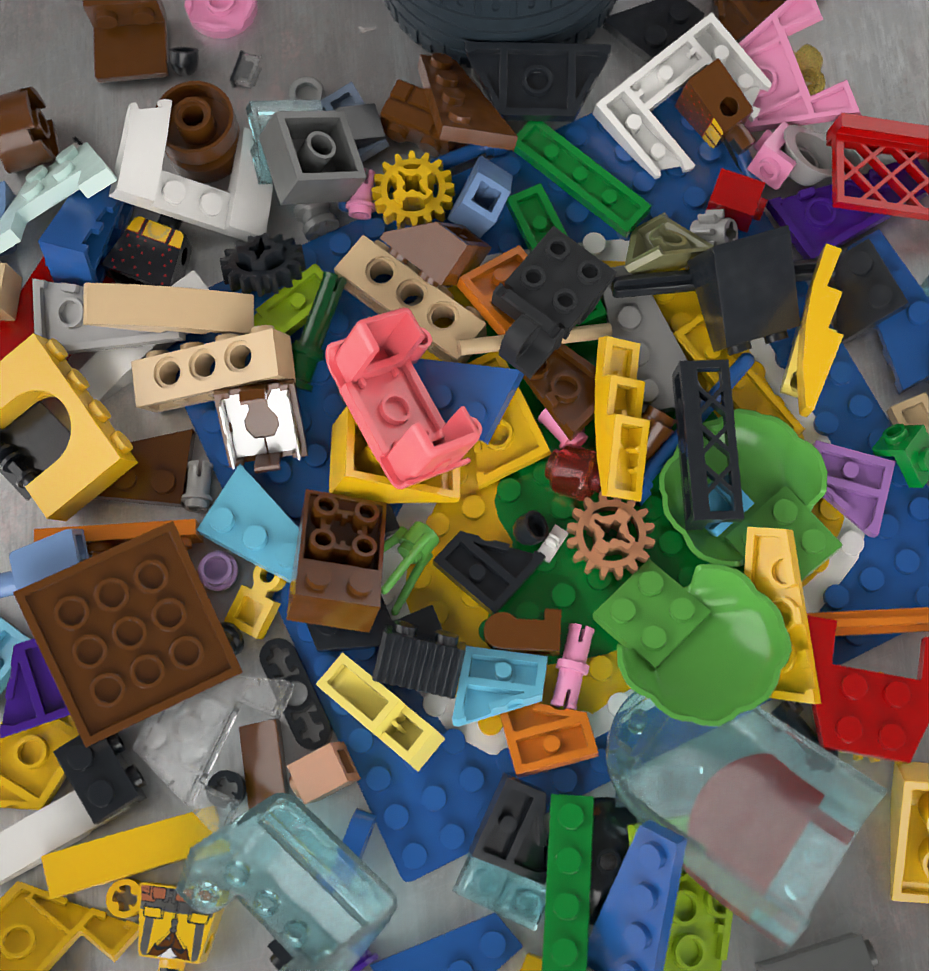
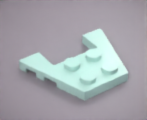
M87 142L77 148L74 145L65 148L57 155L56 162L48 167L40 165L26 176L25 179L27 181L0 219V254L21 241L27 222L79 189L88 199L117 181V177Z

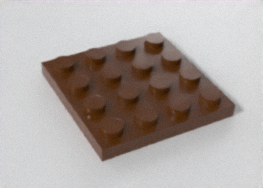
M173 521L13 592L85 747L243 673Z

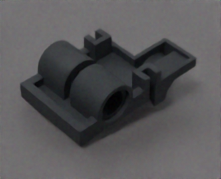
M553 226L505 281V284L500 283L493 291L492 304L515 320L502 339L498 355L531 379L553 351L559 349L562 340H566L569 337L570 331L575 325L583 323L601 299L603 292L615 279L617 272Z

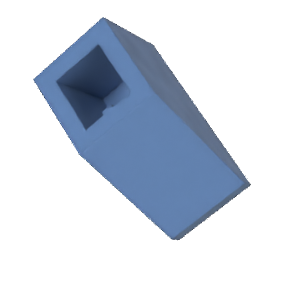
M480 156L447 219L454 224L463 225L480 238L495 224L511 193L513 175Z

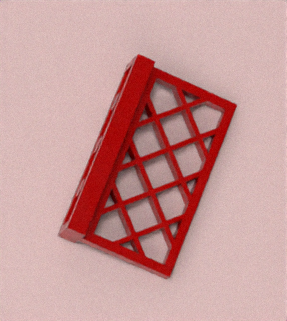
M841 113L826 132V146L832 147V207L929 221V208L924 207L914 197L921 189H924L929 195V177L913 163L916 159L929 162V126ZM844 148L856 150L864 160L854 167L844 156ZM880 154L891 155L900 166L891 172L877 156ZM867 164L883 179L874 187L859 172ZM903 169L919 184L911 192L895 177ZM851 178L865 195L861 198L845 196L844 183ZM887 183L901 200L898 203L887 202L878 190Z

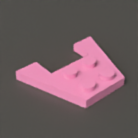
M787 0L738 43L772 83L769 91L760 89L753 106L761 110L754 121L750 122L747 120L744 124L750 132L777 129L783 121L788 125L802 126L835 121L841 113L861 115L848 80H844L812 96L809 93L788 36L823 20L816 0Z

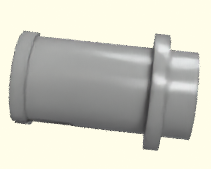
M199 460L189 461L187 464L186 494L181 496V501L185 504L184 509L186 511L205 513L208 511L209 506L213 504V498L210 496L213 464L203 461L201 476H198Z

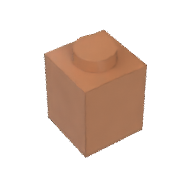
M344 741L328 743L287 765L291 774L289 777L290 787L296 797L302 799L304 804L318 802L361 780Z

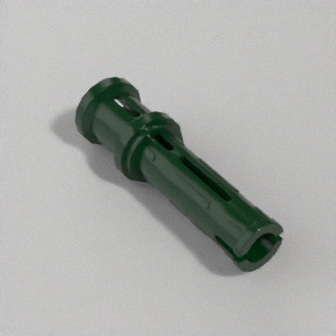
M328 271L323 272L321 283L299 341L295 340L291 344L296 388L307 392H312L313 390L311 385L312 378L318 362L323 361L325 357V351L321 348L344 286L348 281L344 277L338 278L337 274Z

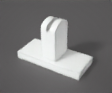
M556 524L538 550V552H542L546 556L545 561L548 563L551 562L569 534Z

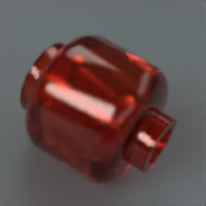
M569 443L560 450L555 449L551 453L545 469V478L549 480L551 490L582 502L586 497L591 498L595 492H601L597 452Z

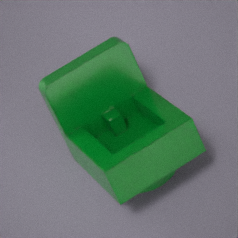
M895 424L885 429L872 448L874 455L878 457L894 456L909 488H923L929 480V435L925 426Z

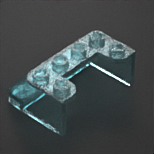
M276 793L269 796L192 846L175 890L191 908L205 914L218 912L237 899L294 957L280 971H350L390 922L397 908V898L393 890L297 797L287 793Z

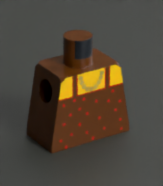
M719 58L687 81L675 104V108L711 148H716L726 140L737 155H741L757 141L744 125L753 113V108Z

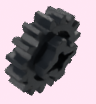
M268 233L255 237L252 235L248 236V242H234L235 249H225V257L220 258L224 284H229L232 292L242 289L243 294H250L252 291H257L258 297L271 292L278 294L279 287L281 286L286 288L293 287L292 280H301L303 278L302 271H306L302 245L296 244L293 237L284 240L283 234H278L274 238H269Z

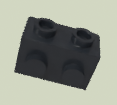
M118 733L88 747H85L80 735L53 751L93 824L99 825L131 803L141 802L146 799V795L142 790L147 785L146 781L135 764L128 766L121 754V752L126 750V747Z

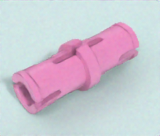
M569 623L563 656L557 660L556 664L559 674L550 705L558 708L564 705L563 709L577 710V701L583 675H588L589 671L586 661L592 635L595 631L591 627L585 626V629L582 628L581 630V624Z

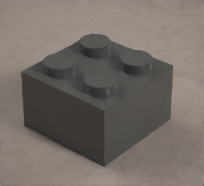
M344 110L275 111L259 136L280 205L347 202L367 178Z

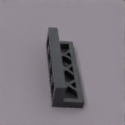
M729 360L679 361L672 374L685 530H702L708 523L742 522L744 520ZM697 372L719 373L720 388L712 396L698 385ZM720 394H721V403H722V404H720V403L716 400V398H717ZM700 398H701L704 402H706L701 408H700ZM709 406L723 417L724 427L716 435L702 424L701 415ZM723 434H725V443L719 439ZM703 437L709 441L705 447ZM713 445L727 457L728 466L720 475L706 465L705 454ZM727 474L729 476V484L723 479ZM707 477L713 481V483L709 487L707 484ZM716 486H719L731 497L732 511L710 512L709 493Z

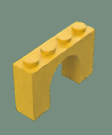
M33 333L0 361V429L4 430L32 405L42 399L57 397L64 404L71 421V435L66 450L56 462L25 486V488L46 519L66 522L138 462L130 452L133 446L129 439L122 432L115 430L109 422L111 414L99 400L93 399L87 388L90 385L87 379L78 370L72 369L67 362L68 353L65 348L54 338L49 340Z

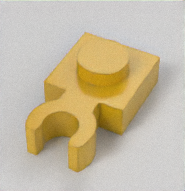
M256 565L253 571V587L241 585L224 621L234 624L239 630L256 639L263 640L281 603L273 600L272 597L275 592L280 591L285 586L287 581L274 575L273 580L268 582L266 579L268 571Z

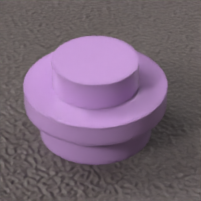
M224 551L208 553L202 558L198 566V576L202 584L213 591H223L230 588L237 580L239 573L236 560Z

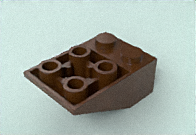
M306 489L290 583L286 620L370 632L381 602L387 503Z

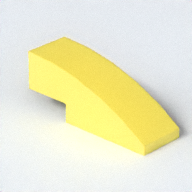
M342 652L316 685L415 770L419 771L445 738L381 683L373 681V677Z

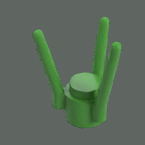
M415 521L409 529L401 526L393 536L384 541V552L399 543L400 546L397 550L404 559L382 586V594H387L409 566L416 564L391 609L393 616L399 614L424 567L433 558L431 552L440 542L437 534L428 525L419 521Z

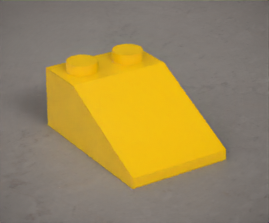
M347 406L332 425L329 493L385 503L457 502L460 499V467L404 489H397L388 480Z
M911 761L907 764L894 762L890 798V897L892 901L929 903V763Z

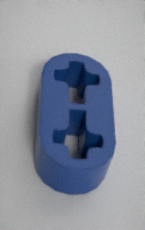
M359 808L355 810L327 882L328 886L348 893L374 829L377 815Z

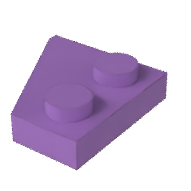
M816 440L813 446L822 455L827 469V491L822 498L867 536L875 538L879 535L896 461Z

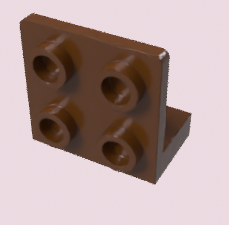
M83 0V8L93 27L95 79L98 83L159 78L169 75L167 18L161 0Z

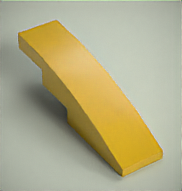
M827 243L819 255L806 294L799 331L796 373L799 415L806 418L816 406L843 338V334L828 329L843 292L827 286L842 249Z
M610 336L599 337L595 373V435L602 496L637 502L641 501L650 425V420L641 419L645 381L637 380L641 343Z
M212 806L41 856L49 896L50 899H54L142 872H149L228 846L218 807Z

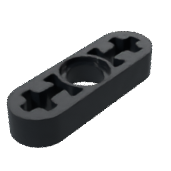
M274 638L267 641L260 651V663L296 742L310 751H315L327 745L332 739L333 729L296 648L283 638ZM275 648H279L283 652L289 651L290 655L285 658V663L291 673L296 668L299 670V674L289 675L279 684L276 678L284 677L283 672L276 663H269V660L274 657L273 650ZM293 683L304 684L308 692L306 700L298 706L289 705L285 699V691ZM314 704L317 710L308 712L311 720L316 725L323 724L324 729L319 732L320 740L314 742L311 738H303V733L308 730L304 718L300 716L296 721L293 718V714L304 713Z

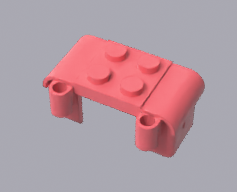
M406 307L359 320L347 338L332 342L326 348L327 366L339 388L340 394L376 460L379 461L390 483L397 489H404L469 464L471 462L470 458L463 460L461 458L477 443L482 433L481 423L469 415L465 406H461L445 424L413 366L431 345L432 337L426 329L419 326L412 311Z

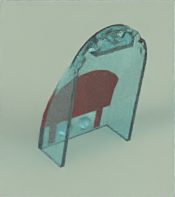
M633 692L617 711L606 742V764L609 777L616 793L628 810L641 824L652 820L687 838L682 868L718 902L785 951L790 949L810 924L811 920L808 916L863 823L888 791L759 706L739 713L733 720L719 727L702 726L694 722L672 719L659 710L649 698Z

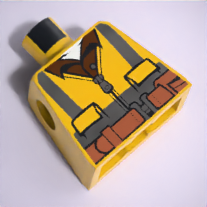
M140 882L139 956L160 959L158 971H184L185 963L200 964L206 962L229 892L156 882Z

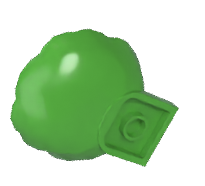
M739 408L734 410L741 489L754 504L744 512V520L742 522H733L717 537L711 535L705 527L702 530H685L677 444L674 455L667 460L659 474V490L662 495L664 514L673 527L683 534L687 546L698 558L712 564L740 567L745 564L747 527L793 530L802 582L842 548L843 544L811 512L814 505L827 491V469L822 455L811 443L799 438L794 429L780 418L761 414L754 410ZM722 416L718 419L702 423L714 435L724 427ZM723 434V435L719 438V439H720L722 442H724V443H725V434ZM703 437L705 447L709 441ZM714 445L705 454L706 465L717 474L722 473L727 468V457ZM707 477V484H708V483H710L712 480Z
M649 559L593 613V620L620 643L617 644V663L626 684L639 695L649 698L659 710L672 719L694 722L702 726L719 727L733 720L739 713L752 710L768 700L778 684L781 669L787 664L792 652L790 635L785 628L780 609L766 595L757 591L752 581L745 574L737 569L721 564L698 565L695 568L690 585L682 587Z

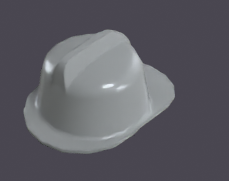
M789 125L784 130L785 145L781 151L794 159L796 166L788 177L803 186H812L828 176L832 177V147L826 146V135L810 131L798 125ZM844 148V156L854 167L861 163L859 155L854 150Z

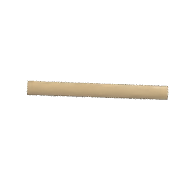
M610 323L575 326L570 331L569 337L566 340L563 339L561 344L598 340L599 337L604 336L612 337V326ZM504 335L457 340L458 355L498 352Z

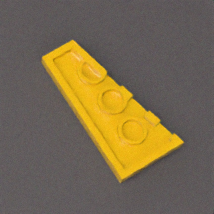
M747 527L744 574L752 581L757 591L766 595L780 609L792 646L788 662L781 669L778 684L769 698L821 704L793 530Z

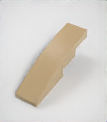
M85 283L83 325L156 333L175 331L194 334L213 332L245 335L251 333L250 329L254 327V295L169 286Z

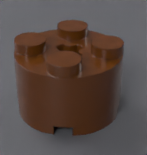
M32 86L0 95V160L8 174L56 160L55 156L60 152L52 119L46 120L40 110L47 107L39 93Z

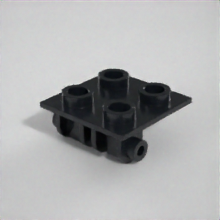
M41 401L32 405L4 430L0 429V473L27 501L32 496L25 486L61 457L66 450L71 432Z

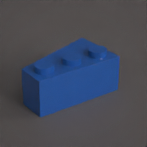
M111 184L88 199L80 189L70 195L39 238L38 243L45 258V265L48 266L54 283H69L83 287L85 283H103L107 272L103 268L102 262L124 233L135 208V205L108 197Z

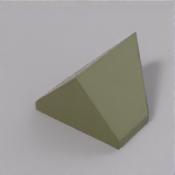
M664 212L639 225L631 232L625 268L631 274L677 271L688 266V260L714 245L674 222Z

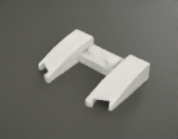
M711 12L597 102L593 116L654 179H657L661 176V170L681 167L682 172L685 173L694 169L695 164L651 113L653 109L717 58L723 63L751 104L753 113L748 118L750 122L757 118L761 110L753 106L760 89L769 91L772 83Z
M161 99L157 102L158 107L139 109L136 102L130 103L114 169L117 181L111 184L108 197L248 242V236L252 235L255 237L266 233L273 180L263 150L251 139L254 135L252 131L246 127L240 130L228 192L162 170L172 100Z

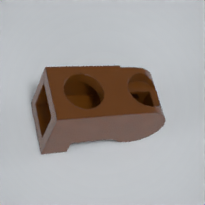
M545 609L543 620L516 619L510 613H495L485 622V642L489 648L495 650L559 656L562 609Z

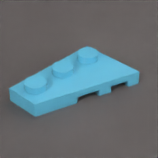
M239 464L196 530L201 536L291 583L299 528L245 468Z

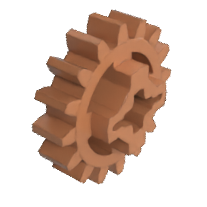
M599 492L597 503L586 497L583 501L585 511L574 508L572 512V517L578 523L567 524L566 532L575 535V537L567 540V548H577L578 550L573 556V562L577 563L584 560L587 563L584 573L587 575L594 568L598 569L600 580H604L608 572H613L616 580H621L623 569L625 568L631 574H634L638 570L636 560L645 563L650 557L643 548L650 549L655 544L654 539L646 536L653 532L655 528L654 523L643 522L648 514L647 508L636 511L634 509L636 501L628 500L627 503H624L618 498L608 500L606 496H602V492ZM603 511H615V512H616V513L613 514V515H608V516H603V517H602L601 515L597 514V513H600V512H603ZM629 521L633 523L636 529L637 542L635 537L629 534L627 525ZM583 529L586 530L587 535L592 537L594 546L591 551H589L584 542ZM611 529L617 531L616 539L613 538L609 543L603 540L604 534L608 533ZM617 554L623 557V559L617 561L604 560L607 556Z

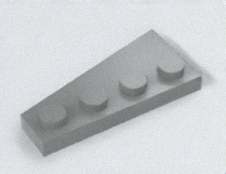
M625 265L612 267L617 272L616 276L632 275L627 271ZM610 284L603 292L601 299L607 311V323H610L612 326V337L641 343L637 380L645 381L642 412L646 410L649 404L663 413L675 411L672 374L679 361H687L682 349L652 295L614 298Z
M32 278L34 332L49 340L51 338L56 339L68 354L186 341L185 332L164 331L156 333L83 325V286L69 283H54Z

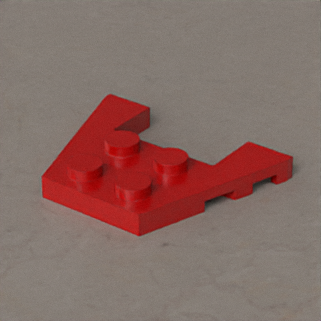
M807 615L821 704H811L820 748L903 764L910 763L929 724V637L926 636L921 639L917 679L833 664L837 620Z

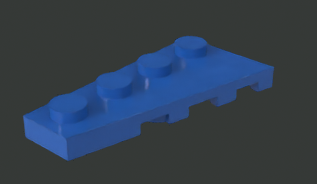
M878 229L848 246L845 252L869 238L910 304L906 309L873 327V330H877L882 342V353L887 365L890 364L896 378L894 384L900 395L926 380L929 376V298L883 233Z
M652 820L639 825L589 936L588 967L594 971H663L687 838Z

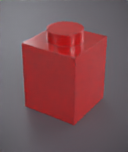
M721 168L706 210L724 209V218L731 217L736 222L738 230L747 233L752 219L760 222L768 199L761 197L766 183Z

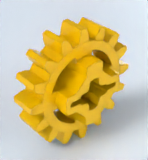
M412 150L409 151L408 159L403 160L397 153L394 155V165H390L387 162L382 163L383 174L374 175L376 187L371 188L373 200H375L377 214L383 213L385 224L389 225L395 220L397 229H402L406 225H411L412 227L432 223L434 218L441 222L445 220V211L443 209L452 210L453 200L451 197L455 196L454 183H451V171H443L441 159L430 163V156L427 152L422 155L421 159H417ZM435 184H437L439 188L438 195L436 198L433 196ZM391 186L394 187L392 200L388 197Z

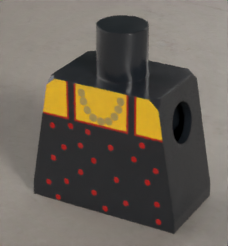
M160 214L157 222L141 216L135 217L102 262V266L109 277L122 284L169 287L183 278L192 253V246L186 234L179 231L183 221Z

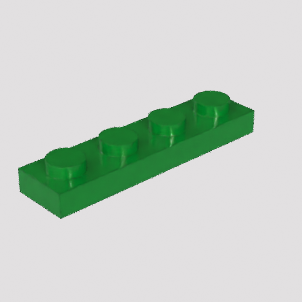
M529 121L516 134L518 136L514 149L516 154L625 239L650 213L651 204L543 121Z
M541 183L508 197L506 205L530 252L553 226L567 235ZM599 300L586 320L580 325L576 324L575 326L593 325L606 319L607 311L601 300Z
M551 794L542 971H588L594 796Z

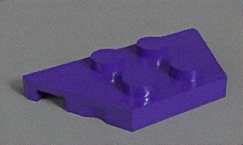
M35 639L15 644L10 664V679L7 682L5 693L6 702L2 724H0V738L70 715Z

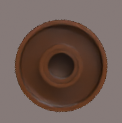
M187 81L170 88L159 100H172L165 153L172 167L180 176L199 183H212L227 177L232 173L240 135V127L228 96L217 86L204 81Z

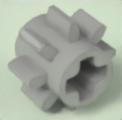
M724 209L706 210L705 214H698V220H694L690 226L691 232L714 246L731 242L738 238L737 224L731 217L724 218Z

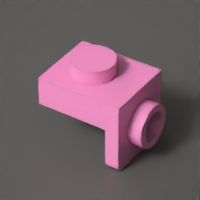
M784 121L773 133L768 129L763 133L754 146L758 153L747 168L748 171L774 190H778L796 166V161L781 151L785 145L784 130L789 126Z

